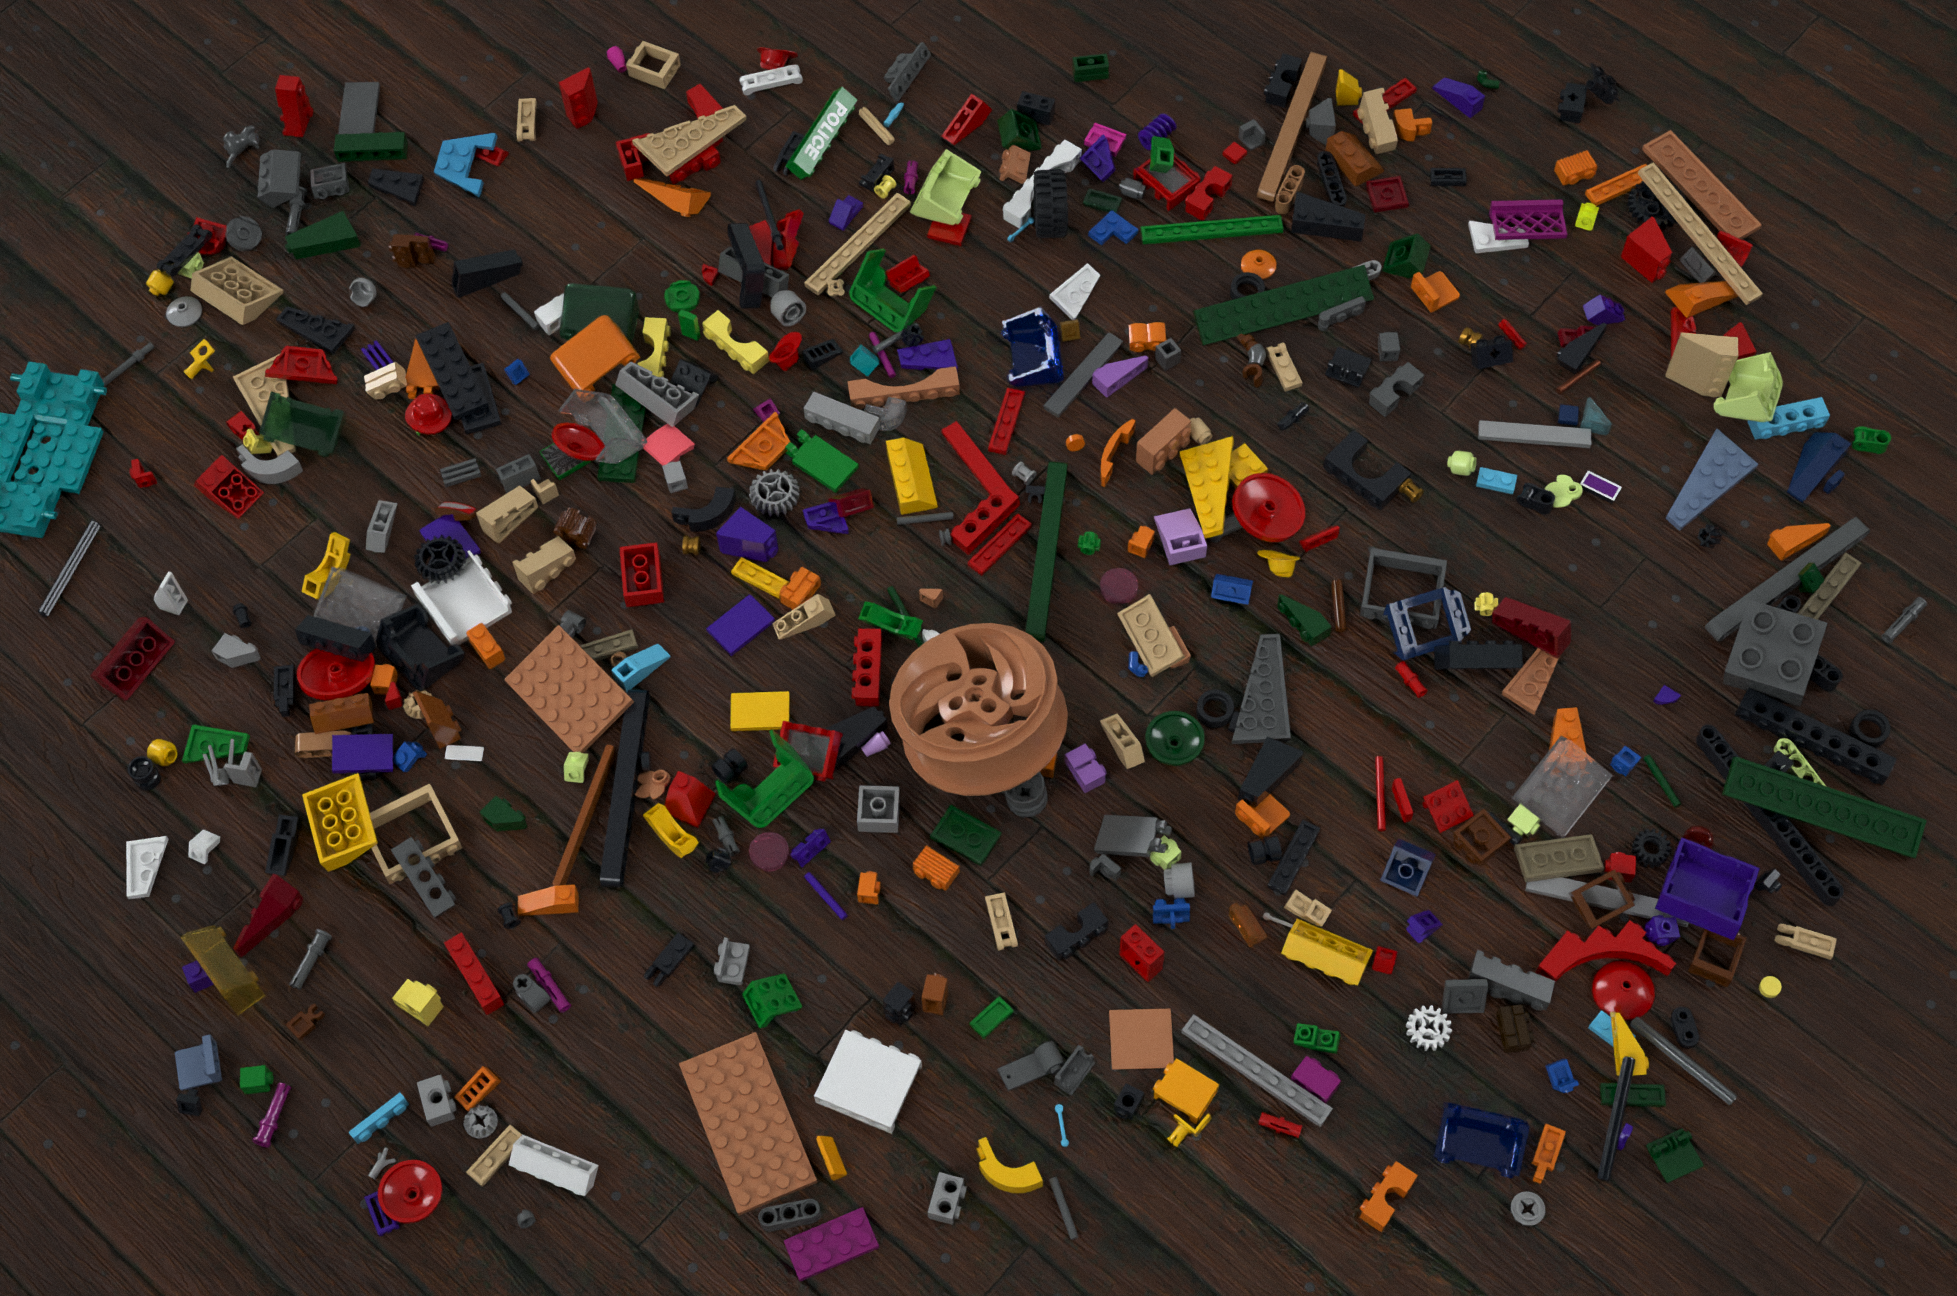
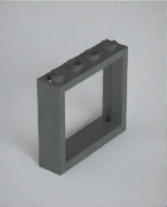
M1371 548L1360 616L1367 619H1380L1389 622L1388 616L1383 615L1385 607L1368 605L1374 565L1438 575L1437 590L1444 586L1447 560ZM1441 598L1434 600L1432 615L1407 611L1411 625L1422 626L1425 629H1436L1440 614Z

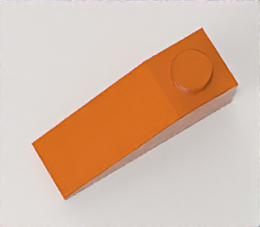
M1829 523L1786 526L1781 530L1776 529L1770 534L1767 545L1782 561L1826 536L1831 525Z
M575 885L552 886L518 896V916L579 912V893Z

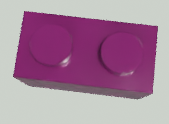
M1308 1056L1304 1058L1291 1077V1081L1325 1104L1338 1089L1341 1082L1335 1072L1327 1071L1315 1058L1310 1059Z

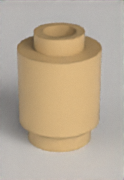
M1200 418L1190 419L1192 421L1190 435L1197 443L1201 445L1206 444L1213 436L1211 430Z

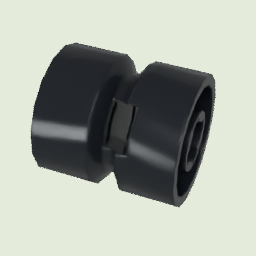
M734 748L723 755L724 759L719 758L711 765L715 775L726 785L736 778L735 774H741L748 768L745 759Z
M139 756L129 763L127 768L128 774L138 788L148 791L158 786L161 774L151 759Z
M1276 834L1266 836L1263 840L1257 838L1247 842L1249 856L1254 866L1264 864L1266 860L1272 862L1282 859L1281 846Z

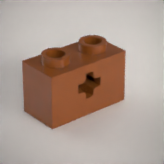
M927 974L921 997L923 1012L943 1015L948 996L947 978L940 974Z

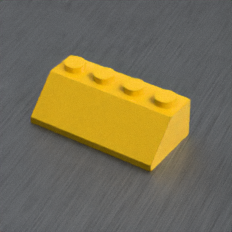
M907 438L886 441L887 456L901 515L938 508L923 444Z
M1297 919L1287 936L1281 954L1290 960H1298L1309 968H1317L1324 971L1328 976H1336L1343 979L1347 984L1358 986L1373 950Z

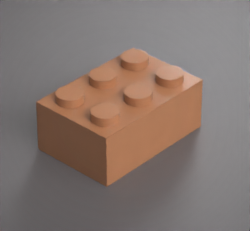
M1174 408L1137 442L1136 462L1152 475L1156 471H1160L1169 459L1172 460L1181 448H1185L1190 443L1192 421Z

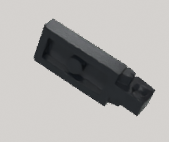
M294 664L274 667V701L276 707H279L282 717L290 716V706L294 705L295 701Z

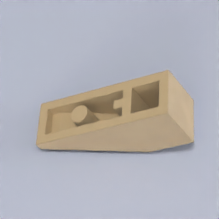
M1118 713L1100 720L1117 756L1126 769L1145 762L1141 743Z

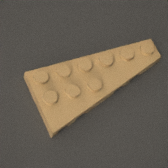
M733 105L715 111L713 115L707 117L704 115L698 117V120L692 122L689 120L665 128L663 132L651 133L642 139H633L632 142L664 175L669 176L746 120V115Z
M280 354L233 376L234 381L278 457L287 450L290 453L296 452L287 379L265 377V370L272 366L274 359Z

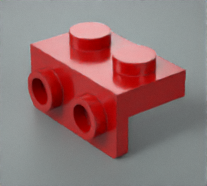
M1719 231L1716 238L1742 268L1753 245L1729 233Z
M915 255L886 271L890 286L900 293L908 291L911 287L923 282L930 276L929 271L919 264Z

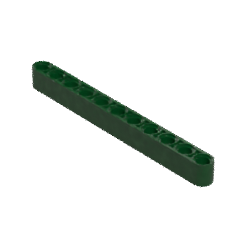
M1049 461L1026 624V633L1030 634L1040 643L1045 642L1068 463Z

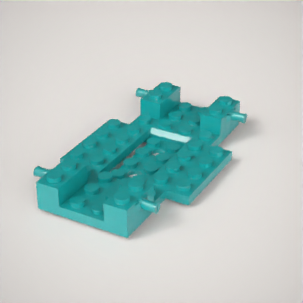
M28 362L22 375L12 373V376H10L11 381L20 382L16 392L21 401L15 415L0 412V532L43 538L50 519H57L58 513L54 512L61 492L79 494L104 433L102 428L88 426L100 394L106 395L107 388L104 387V382L99 373L95 371L80 369L78 376L50 372L48 366L43 363ZM32 426H34V433L32 435L31 440H29L27 443L28 448L25 452V455L21 457V465L19 467V470L15 472L14 482H12V475L21 456L25 443L28 439ZM44 437H51L50 442L46 444L41 443ZM37 467L39 469L34 475L29 474L31 468Z

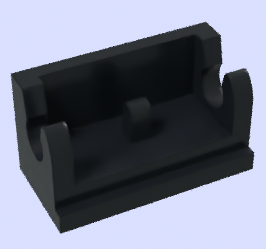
M879 154L876 164L866 176L862 175L860 177L862 180L859 181V185L875 193L874 188L882 182L884 175L890 176L894 171V159Z

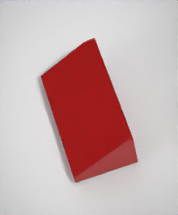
M496 146L494 150L477 148L474 156L499 167L509 152Z
M1328 527L1299 540V543L1304 551L1307 552L1338 538L1340 527Z

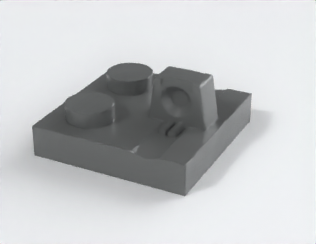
M1487 979L1445 980L1442 1013H1484L1488 990Z

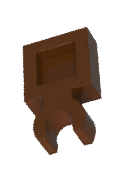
M312 1004L308 1008V1013L304 1014L300 1011L285 1024L299 1041L316 1028L313 1024L314 1021H319L325 1016L322 1010L318 1014H314V1011L318 1009L316 1004Z

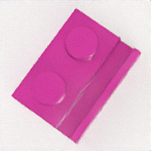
M1094 123L1093 128H1091L1084 140V145L1091 147L1104 134L1107 137L1112 156L1116 157L1124 140H1126V134Z

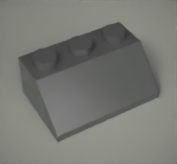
M273 149L260 156L258 199L274 208L298 196L300 152Z

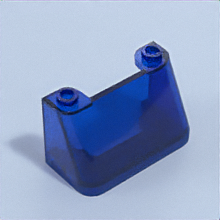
M1042 307L1002 321V335L1004 339L1011 343L1014 369L1009 370V374H1007L1008 382L1011 385L1020 387L1053 384L1064 380L1057 326Z
M1443 1102L1434 1157H1437V1161L1449 1164L1450 1160L1454 1161L1457 1159L1496 1168L1501 1172V1176L1513 1178V1176H1519L1530 1126L1527 1121L1520 1118Z

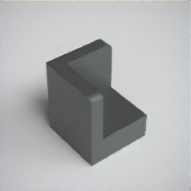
M1254 119L1239 127L1238 138L1249 151L1265 144L1266 133Z

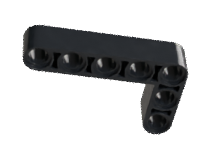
M729 223L728 238L743 272L739 297L740 308H760L765 276L764 262L748 224Z
M1789 595L1776 608L1797 613L1801 602L1798 597ZM1818 654L1814 664L1818 669L1813 667L1810 680L1826 691H1834L1843 678V674L1836 666Z

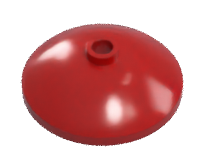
M560 423L552 430L551 435L555 445L564 454L573 459L593 461L600 459L605 452V444L602 439L584 426L575 423Z
M1615 961L1606 964L1597 972L1592 983V995L1600 1010L1610 1016V1012H1618L1624 1021H1631L1635 1017H1642L1649 1011L1654 1002L1655 989L1651 978L1642 968L1630 962ZM1623 984H1628L1629 988H1625Z
M406 1160L394 1165L382 1177L378 1187V1201L381 1209L389 1218L399 1223H415L427 1218L437 1208L442 1196V1182L437 1171L428 1163L420 1160ZM412 1193H417L415 1198H410Z

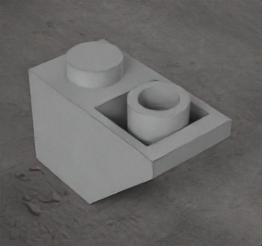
M224 633L212 649L216 660L232 668L259 661L261 658L255 645L251 643L246 644L236 635L230 636Z

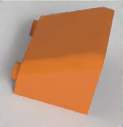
M607 315L598 317L550 356L554 366L583 402L593 396L595 391L593 384L618 364L622 363L626 366L630 362L636 363L641 358L619 326Z

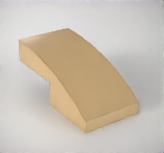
M1298 890L1293 891L1284 906L1285 909L1319 927L1323 926L1332 911L1318 900L1314 899L1312 901Z

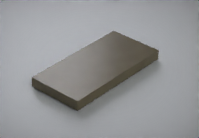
M1592 834L1516 844L1514 847L1525 882L1597 873L1604 870Z

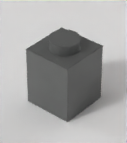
M1379 333L1377 345L1380 362L1398 361L1400 354L1398 333Z

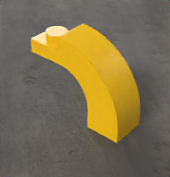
M336 532L330 534L324 559L316 570L305 575L301 592L319 599L334 588L342 577L351 554L347 553L350 539Z
M657 803L643 814L659 838L678 857L682 858L691 853L699 843L694 836L686 833L677 824L664 805Z
M986 1137L978 1140L979 1147L976 1150L980 1159L983 1160L979 1162V1169L993 1186L1010 1193H1026L1043 1187V1180L1035 1162L1019 1168L1006 1167L997 1161Z

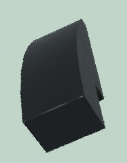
M279 814L276 833L272 834L265 873L286 876L298 843L303 818Z

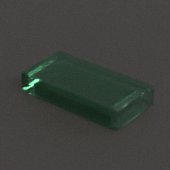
M1089 188L1083 205L1108 213L1112 210L1117 214L1122 197Z

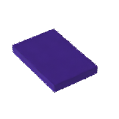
M453 514L443 515L419 530L425 541L427 538L430 541L433 540L434 536L438 539L441 535L445 539L448 536L452 540L456 539L463 546V550L466 553L465 559L469 558L467 553L469 550L474 556L481 553V550L461 523L455 521ZM454 553L451 556L452 558L449 560L450 562H452L454 558Z
M749 594L707 627L706 630L733 656L774 623L775 618Z
M393 734L332 735V774L393 772Z

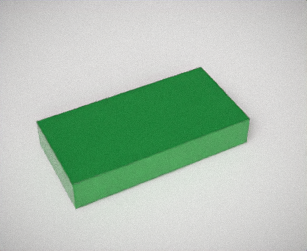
M680 310L678 317L682 335L698 341L701 335L697 315Z
M999 996L969 1024L985 1039L1014 1010Z

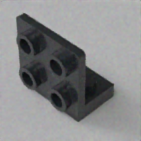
M680 359L670 383L675 386L681 385L685 387L684 390L691 394L693 392L699 394L695 406L697 407L709 381L717 382L719 376L688 360Z

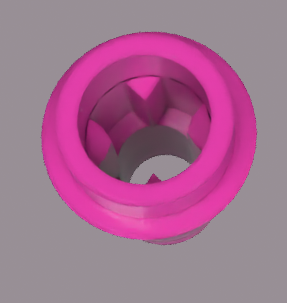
M618 46L608 49V60L619 73L626 71V62L622 49Z

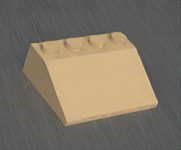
M232 256L192 273L191 292L242 325L259 317L283 294L281 288Z
M1681 333L1665 377L1701 395L1721 397L1738 358V337Z

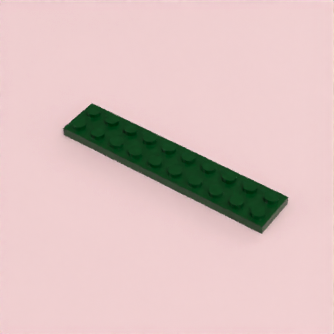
M1365 265L1196 309L1193 313L1202 346L1234 338L1241 333L1249 334L1316 316L1323 311L1363 296L1366 302L1374 300Z
M1736 756L1732 759L1722 793L1724 796L1910 858H1916L1927 821Z

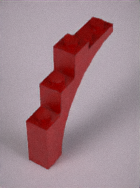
M701 84L686 91L688 104L694 110L697 119L704 115L705 117L713 115L715 111L723 109ZM720 138L669 175L670 181L676 184L692 173L699 171L702 167L706 172L717 167L721 161L719 152L715 147L723 142V138Z
M1629 920L1616 937L1613 936L1611 931L1598 925L1585 943L1577 934L1567 930L1540 963L1536 974L1556 982L1563 974L1578 965L1593 960L1615 958L1645 964L1668 976L1676 963L1668 954H1663L1657 950L1653 943L1645 941L1643 938L1647 932L1644 931L1641 925Z

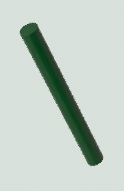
M894 586L888 587L887 591L899 613L910 616ZM920 633L914 638L918 647L925 643Z

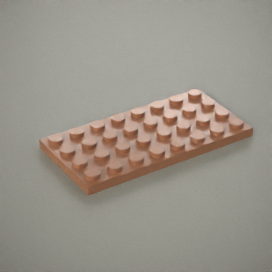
M756 1032L679 1063L738 1216L817 1183L815 1174Z

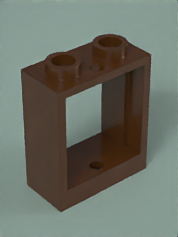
M1615 869L1569 893L1588 929H1592L1635 906L1633 903L1635 898L1632 892L1625 889L1623 885L1625 880L1620 872L1616 873ZM1611 877L1626 904L1596 920L1581 893Z
M1703 928L1688 972L1728 987L1733 979L1747 938L1737 933L1735 939L1731 940ZM1707 937L1735 947L1728 970L1699 959Z

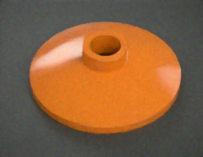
M1252 250L1246 253L1241 260L1243 273H1255L1262 280L1271 277L1276 270L1275 258L1264 250Z

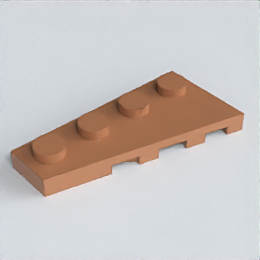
M1538 648L1524 664L1523 668L1519 670L1504 688L1502 695L1535 715L1559 658L1557 659Z

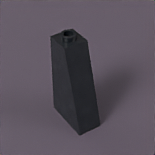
M514 249L454 261L451 286L457 298L479 291L519 275L520 268L523 265L522 258L517 255Z
M872 707L825 728L826 730L843 733L834 771L838 770L862 750L861 747L877 732L880 733L888 728V718L883 711H878L875 707ZM809 736V746L825 761L830 740Z
M1267 736L1240 788L1237 800H1244L1249 806L1256 808L1300 765L1303 751Z

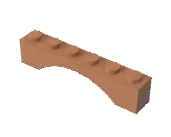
M956 367L937 369L926 379L906 386H884L867 379L848 381L851 407L857 409L960 395Z

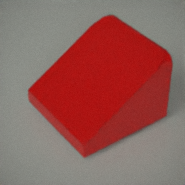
M394 681L390 683L385 699L388 710L403 705L399 689Z
M1377 946L1372 969L1392 974L1397 951Z

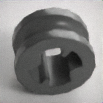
M947 528L945 531L939 530L942 547L945 544L951 545L949 529Z

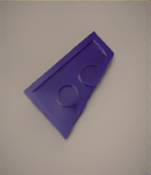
M950 339L922 344L917 347L897 349L901 368L918 370L931 368L936 371L941 368L956 367L958 372Z

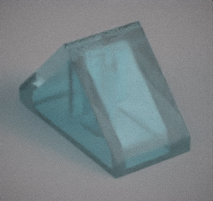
M1591 397L1587 398L1580 428L1591 429L1592 433L1607 435L1612 425L1593 399Z

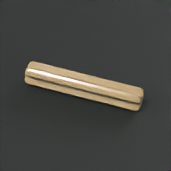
M866 107L859 110V115L887 145L894 143V137Z

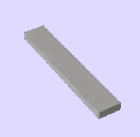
M1479 420L1478 439L1590 448L1591 429Z

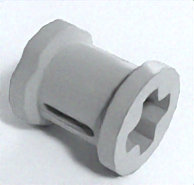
M1021 461L1014 467L1012 475L1023 480L1025 485H1029L1035 479L1036 471H1031Z

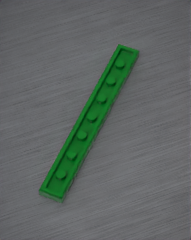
M1281 215L1141 226V237L1143 244L1283 233L1284 228Z

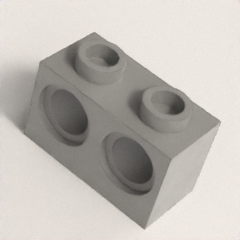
M939 1172L928 1209L929 1219L953 1225L954 1219H959L961 1206H958L960 1198L964 1199L967 1186H964V1178ZM949 1185H954L957 1188L953 1193H949L945 1189ZM944 1205L951 1208L948 1213H942L939 1209Z

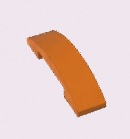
M1131 419L1123 424L1109 439L1101 459V486L1105 487L1111 477L1113 463L1110 461L1120 442L1129 443L1135 431L1136 420Z

